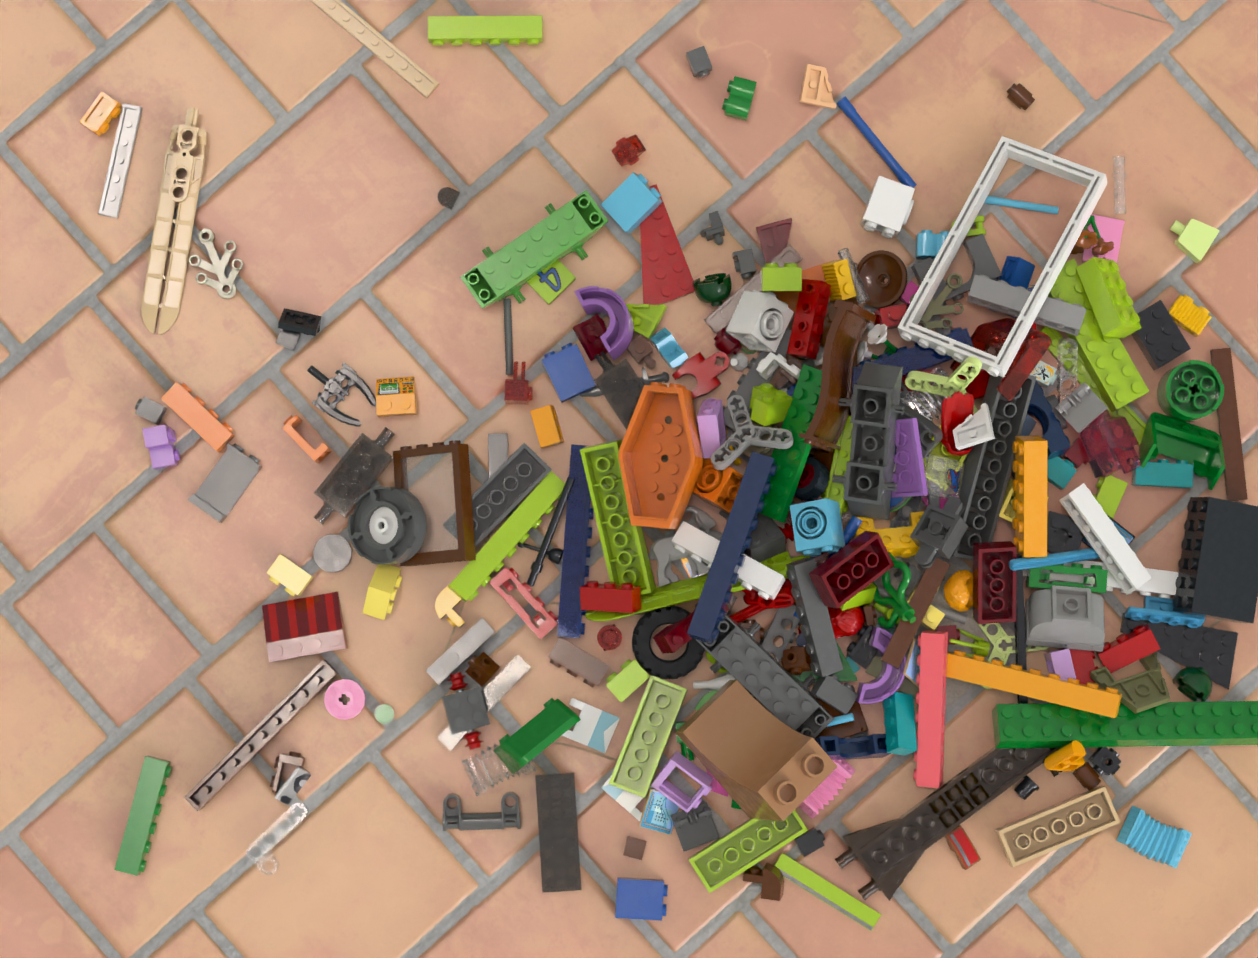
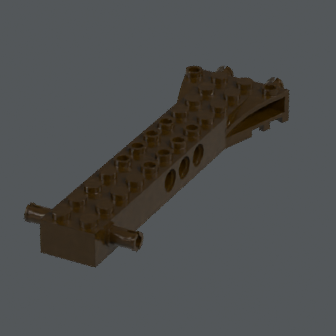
M992 748L898 819L843 835L842 838L849 847L847 851L835 858V861L843 869L855 858L856 860L858 859L872 877V881L860 890H857L862 895V898L866 900L879 890L890 901L895 891L903 883L909 871L912 870L927 848L1039 765L1043 764L1046 757L1060 748ZM1050 770L1054 777L1059 774L1056 770Z

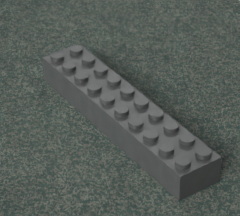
M1008 369L1004 378L992 375L989 377L983 403H986L989 407L995 439L974 445L969 452L957 498L965 506L960 517L967 524L968 528L952 556L973 560V543L992 542L1012 470V463L1015 459L1012 444L1015 441V436H1021L1036 376Z

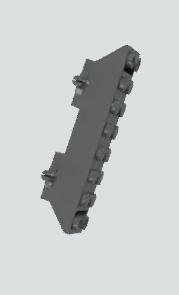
M865 362L857 384H854L851 399H839V406L850 407V423H853L850 461H847L846 472L844 476L834 474L832 482L843 484L844 500H847L851 515L889 520L891 492H896V487L898 486L897 483H892L896 448V420H898V415L904 414L905 411L903 410L905 409L904 406H899L903 371L901 366Z
M725 614L724 620L720 621L718 625V637L716 640L713 639L712 644L696 639L717 660L710 667L714 673L723 666L772 715L793 730L815 738L834 719L818 699L810 693L808 687L816 680L815 677L810 674L804 682L797 680L755 639L754 634L761 628L756 621L747 629Z

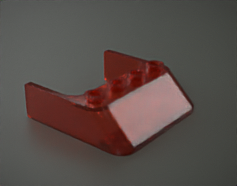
M1003 318L981 324L976 328L966 345L985 351L986 348L984 346L987 344L1001 350L1016 321L1010 318ZM1030 328L1014 358L1013 365L996 388L1008 401L1014 398L1049 348L1051 338L1047 334ZM954 360L950 365V369L954 372L962 363Z

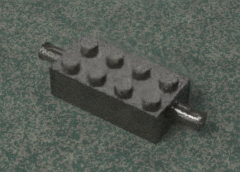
M604 350L600 352L604 360H602L599 354L594 356L603 369V374L594 379V382L627 431L644 385L627 359L617 365H613Z
M385 427L377 439H373V441L361 433L314 492L324 501V505L314 516L316 520L324 524L333 511H337L345 518L348 517L357 505L355 501L371 488L393 460V457L384 448L395 435L392 431Z

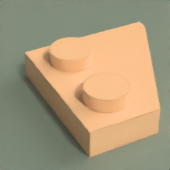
M807 64L799 102L833 110L836 109V102L834 103L832 97V88L828 82L826 68Z

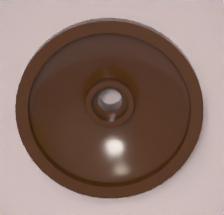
M884 250L867 254L861 259L855 269L853 281L856 294L861 301L872 307L883 308L894 304L900 299L907 285V270L903 261L896 254ZM887 277L888 282L885 284L884 279Z

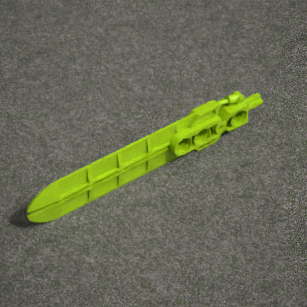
M786 551L759 563L788 579L786 564L806 557L810 558V555L790 558L789 552ZM708 574L660 587L657 586L652 593L641 595V609L634 613L587 610L585 612L586 618L592 621H609L698 599L701 596ZM737 581L736 585L733 584L731 592L746 588L741 586L740 581Z

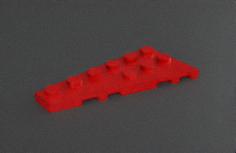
M657 184L650 186L651 189L654 187L659 192ZM662 202L640 224L643 304L649 305L664 304L695 292L693 287L694 280L664 202Z

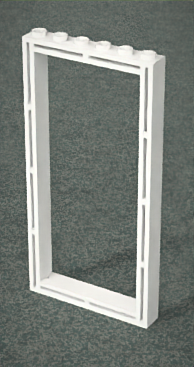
M1002 136L897 328L901 338L909 342L911 340L915 341L923 348L930 347L940 355L947 354L952 356L954 360L961 363L968 357H976L982 362L981 369L986 370L992 376L1004 378L1108 184L1106 174ZM1010 158L1086 186L1087 189L996 357L919 326L918 323L1006 161Z

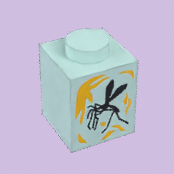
M1036 358L1029 375L1036 376L1038 384L1046 388L1049 384L1053 385L1057 378L1055 372L1057 369Z

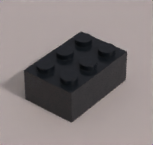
M1161 300L1138 313L1139 323L1142 328L1132 333V336L1153 370L1160 368L1191 349Z

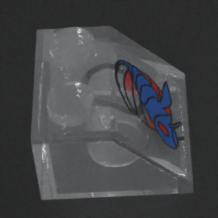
M928 455L924 468L928 495L925 496L947 500L950 497L959 498L965 463L950 458Z

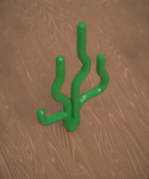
M890 552L888 553L894 563L893 567L902 570L903 579L896 591L890 583L888 570L882 574V582L885 590L891 597L882 598L878 587L876 588L875 602L879 605H891L894 609L888 621L884 617L878 618V623L885 629L892 628L899 617L903 621H909L910 623L916 620L914 616L915 610L905 600V590L911 579L910 568L905 562L897 560Z

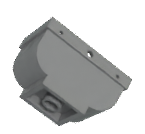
M1052 585L1051 589L1035 591L1030 595L1029 599H1026L1024 604L1026 645L1103 651L1105 638L1104 602L1100 595L1091 593L1089 588Z

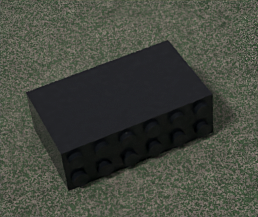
M1190 497L1187 505V520L1184 524L1185 535L1181 544L1182 554L1178 563L1179 574L1175 583L1176 594L1173 598V611L1229 622L1253 624L1258 597V506L1213 497Z

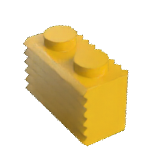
M848 259L822 264L825 282L831 285L830 301H835L836 299L845 300L857 296Z
M1179 295L1167 311L1176 324L1194 337H1197L1211 319V316L1208 315L1209 311L1202 306L1198 307L1193 304L1194 300L1189 296Z

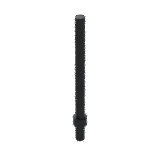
M568 477L537 558L531 565V573L527 581L528 585L534 586L538 574L543 569L544 565L542 563L575 481L572 477Z

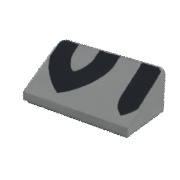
M301 766L297 767L277 792L275 799L288 805L310 778L311 774Z

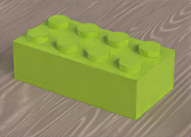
M1093 257L1076 267L1103 336L1124 339L1142 328L1139 323L1140 318L1133 308V301L1126 291V284L1119 274V266L1114 260Z

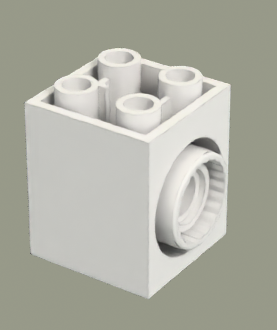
M879 176L874 184L860 225L864 226L863 229L874 232V230L879 231L886 238H896L902 225L906 224L914 203L912 196L915 188Z
M757 290L752 292L744 291L726 332L739 340L749 350L776 352L794 312L788 308L787 303L779 301L776 295L770 291L765 293Z

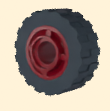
M807 457L794 496L807 502L818 498L828 486L830 479L828 468L816 458Z

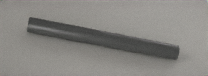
M507 298L503 299L506 375H514L511 299Z

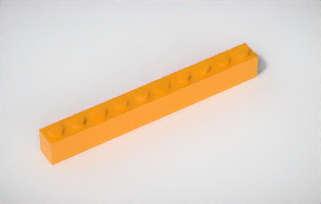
M947 651L946 677L1111 718H1116L1122 698V694L1118 693V689L1106 687L1105 690L1098 688V684L1087 682V685L1080 684V680L1075 678L1064 680L1060 679L1058 674H1041V670L1030 668L1027 671L1023 670L1021 665L1011 664V666L1003 665L1001 660L992 659V662L984 660V656L973 654V657L966 656L964 651Z

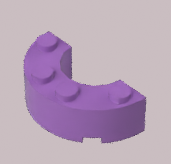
M588 286L574 291L587 315L603 313L610 317L609 327L600 338L614 361L627 349L633 336V319L625 302L617 293L608 288Z
M873 626L869 645L876 648L882 657L892 634L882 628ZM904 656L898 669L883 662V668L877 678L867 683L859 682L858 697L855 701L863 704H872L883 701L890 695H893L904 679L903 671L906 657Z

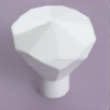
M737 353L731 357L730 364L734 370L743 371L748 366V358L743 353Z

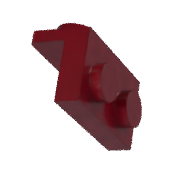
M598 314L573 327L590 361L609 353L600 338L607 329L603 319Z

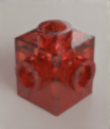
M636 134L628 138H621L616 142L617 146L611 150L621 166L628 163L630 166L640 160L639 156L646 151Z

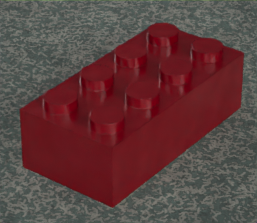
M864 531L811 571L809 576L824 605L838 609L892 568L894 563L879 533Z
M1011 541L973 543V618L978 624L1016 622L1017 570L1013 571L1009 568V561L1017 559V547Z

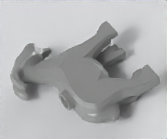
M688 506L685 513H693L688 524L699 530L704 528L709 535V530L716 526L715 520L695 506ZM675 530L665 532L664 537L657 539L651 544L650 554H648L649 559H656L659 587L680 580L678 575L673 573L671 569L672 561L686 557L693 576L709 572L710 570L705 562L701 561L699 563L691 558V554L687 552L682 554L674 549L675 546L672 543V539L676 534Z

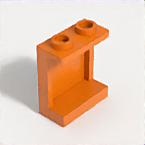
M291 415L283 423L285 426L282 429L319 464L332 450L324 442L315 450L296 431V427L303 420L297 415L294 417Z

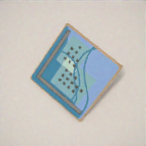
M913 638L903 674L919 688L916 682L917 674L920 673L917 657L920 654L921 647H918V640Z
M650 789L638 826L671 835L674 824L670 815L677 813L680 807L659 791Z

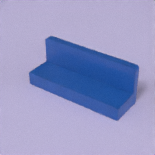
M1007 256L999 280L1005 281L1014 287L1021 286L1027 289L1035 265L1020 257Z

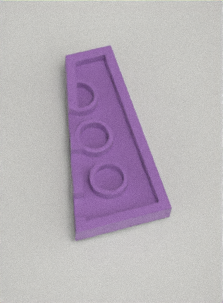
M917 418L896 420L895 434L897 452L894 455L896 469L893 474V482L897 483L898 486L896 487V492L892 491V498L928 495Z

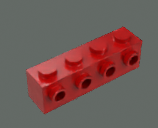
M802 279V291L799 292L787 354L796 358L816 360L819 352L820 338L823 333L824 319L827 314L828 299L831 294L830 284L821 280Z

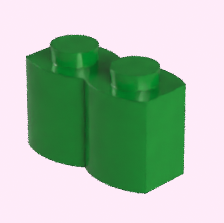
M734 76L733 81H729L727 91L730 92L728 99H724L722 107L725 110V116L747 121L757 82Z

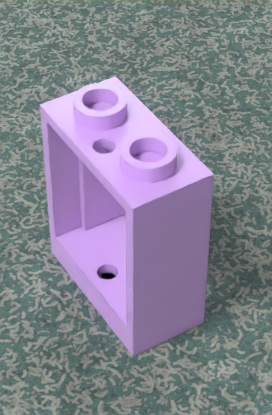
M715 398L703 401L697 415L704 459L711 458V455L727 440L722 400H716Z
M1059 649L1044 653L1048 673L1058 674L1060 679L1068 680V678L1076 679L1069 649Z
M676 751L655 776L650 786L688 813L692 807L694 809L698 807L702 801L700 799L702 795L707 796L711 791L712 786L710 784L714 778ZM676 766L702 785L692 798L666 780L667 776Z

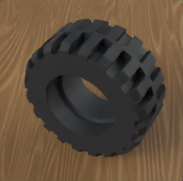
M670 605L646 612L637 622L632 636L633 653L640 666L650 675L660 679H678L688 675L701 662L705 648L694 638L687 642L684 653L674 660L660 659L653 653L650 645L651 636L659 626L675 624L690 614L689 611Z

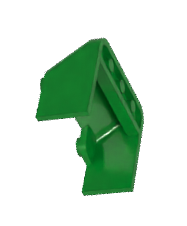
M1154 412L1150 415L1139 447L1140 466L1144 468L1148 460L1155 459L1158 453L1177 460H1185L1189 464L1194 465L1193 471L1197 476L1207 478L1208 489L1212 490L1225 469L1221 437L1214 431Z
M553 698L548 700L543 705L545 707L544 710L513 735L509 736V734H506L499 740L501 744L493 751L512 774L520 770L581 720L574 711L558 698L555 701Z

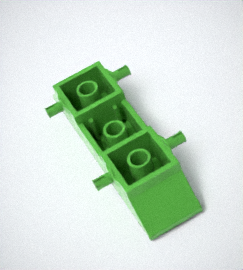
M587 190L558 210H555L552 203L548 204L545 207L550 214L548 217L494 254L489 246L486 247L487 251L485 249L482 250L487 259L460 277L482 309L497 301L500 302L505 297L514 295L520 304L526 300L519 291L521 287L558 259L575 251L581 260H584V257H588L582 246L608 220Z

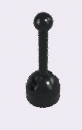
M525 542L517 544L519 548L525 547L537 552L540 550V548L525 544ZM553 548L547 551L546 555H548L551 562L559 565L563 550Z

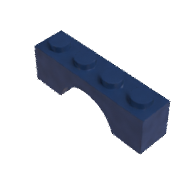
M1036 380L1027 413L1034 415L1042 425V438L1048 441L1047 460L1065 454L1071 446L1068 437L1061 428L1060 421L1056 419L1052 411L1051 404L1044 396L1042 387L1039 386Z
M872 734L850 739L838 738V736H821L815 739L832 760L883 758L891 754L887 753L886 734Z

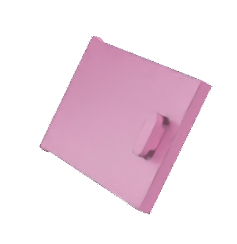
M1091 214L1095 217V223L1101 238L1104 239V242L1112 241L1114 249L1104 255L1093 256L1092 248L1097 246L1096 244L1091 246L1090 249H1084L1082 261L1086 262L1093 257L1114 260L1117 263L1125 221ZM1090 223L1087 230H1089L1090 232H1094L1093 227Z

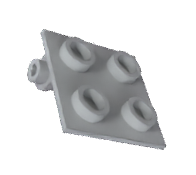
M1086 383L1080 384L1074 392H1071L1069 396L1067 395V398L1055 407L1078 434L1108 408Z

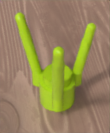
M960 628L957 629L960 630L961 634L976 641L968 643L955 639L949 640L951 643L971 647V652L974 653H968L966 656L973 657V654L984 657L988 656L990 642H986L984 638L977 637Z

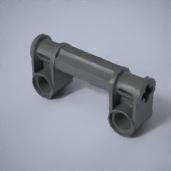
M514 792L505 793L501 801L502 812L462 813L459 795L455 793L448 794L443 801V831L447 829H459L460 831L503 830L506 827L521 829L519 797ZM508 796L514 797L516 800L515 805H506L505 798ZM455 798L458 804L456 807L451 808L447 805V800Z

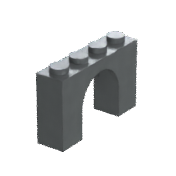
M983 233L963 243L972 263V276L968 282L962 284L958 289H953L941 306H946V301L953 299V301H957L963 298V294L970 291L975 275H986L991 280L999 281L998 278L1002 274ZM931 257L911 267L919 285H921L933 263ZM943 279L933 296V301L936 300L947 285Z

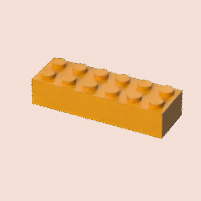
M1038 435L1015 436V441L1012 444L1013 453H1015V461L1012 463V469L1015 472V480L1012 482V488L1015 491V499L1012 501V508L1015 511V518L1012 519L1015 537L1012 538V543L1017 547V552L1023 557H1047L1048 441Z

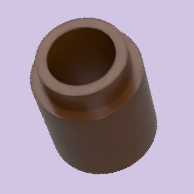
M1014 83L1007 90L1009 94L1007 98L1019 109L1026 110L1035 100L1032 97L1033 94L1020 83L1018 85Z
M1085 762L1084 765L1073 772V775L1081 785L1089 791L1101 782L1099 775L1089 762Z

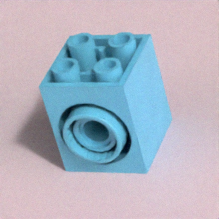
M825 498L790 505L796 552L803 553L804 556L817 557L821 556V552H828V554L836 553L845 546L839 502Z

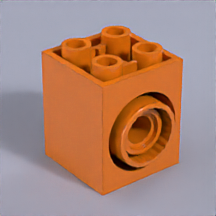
M711 458L703 459V467L692 493L704 502L730 514L743 475L729 466L724 470H716L712 465Z

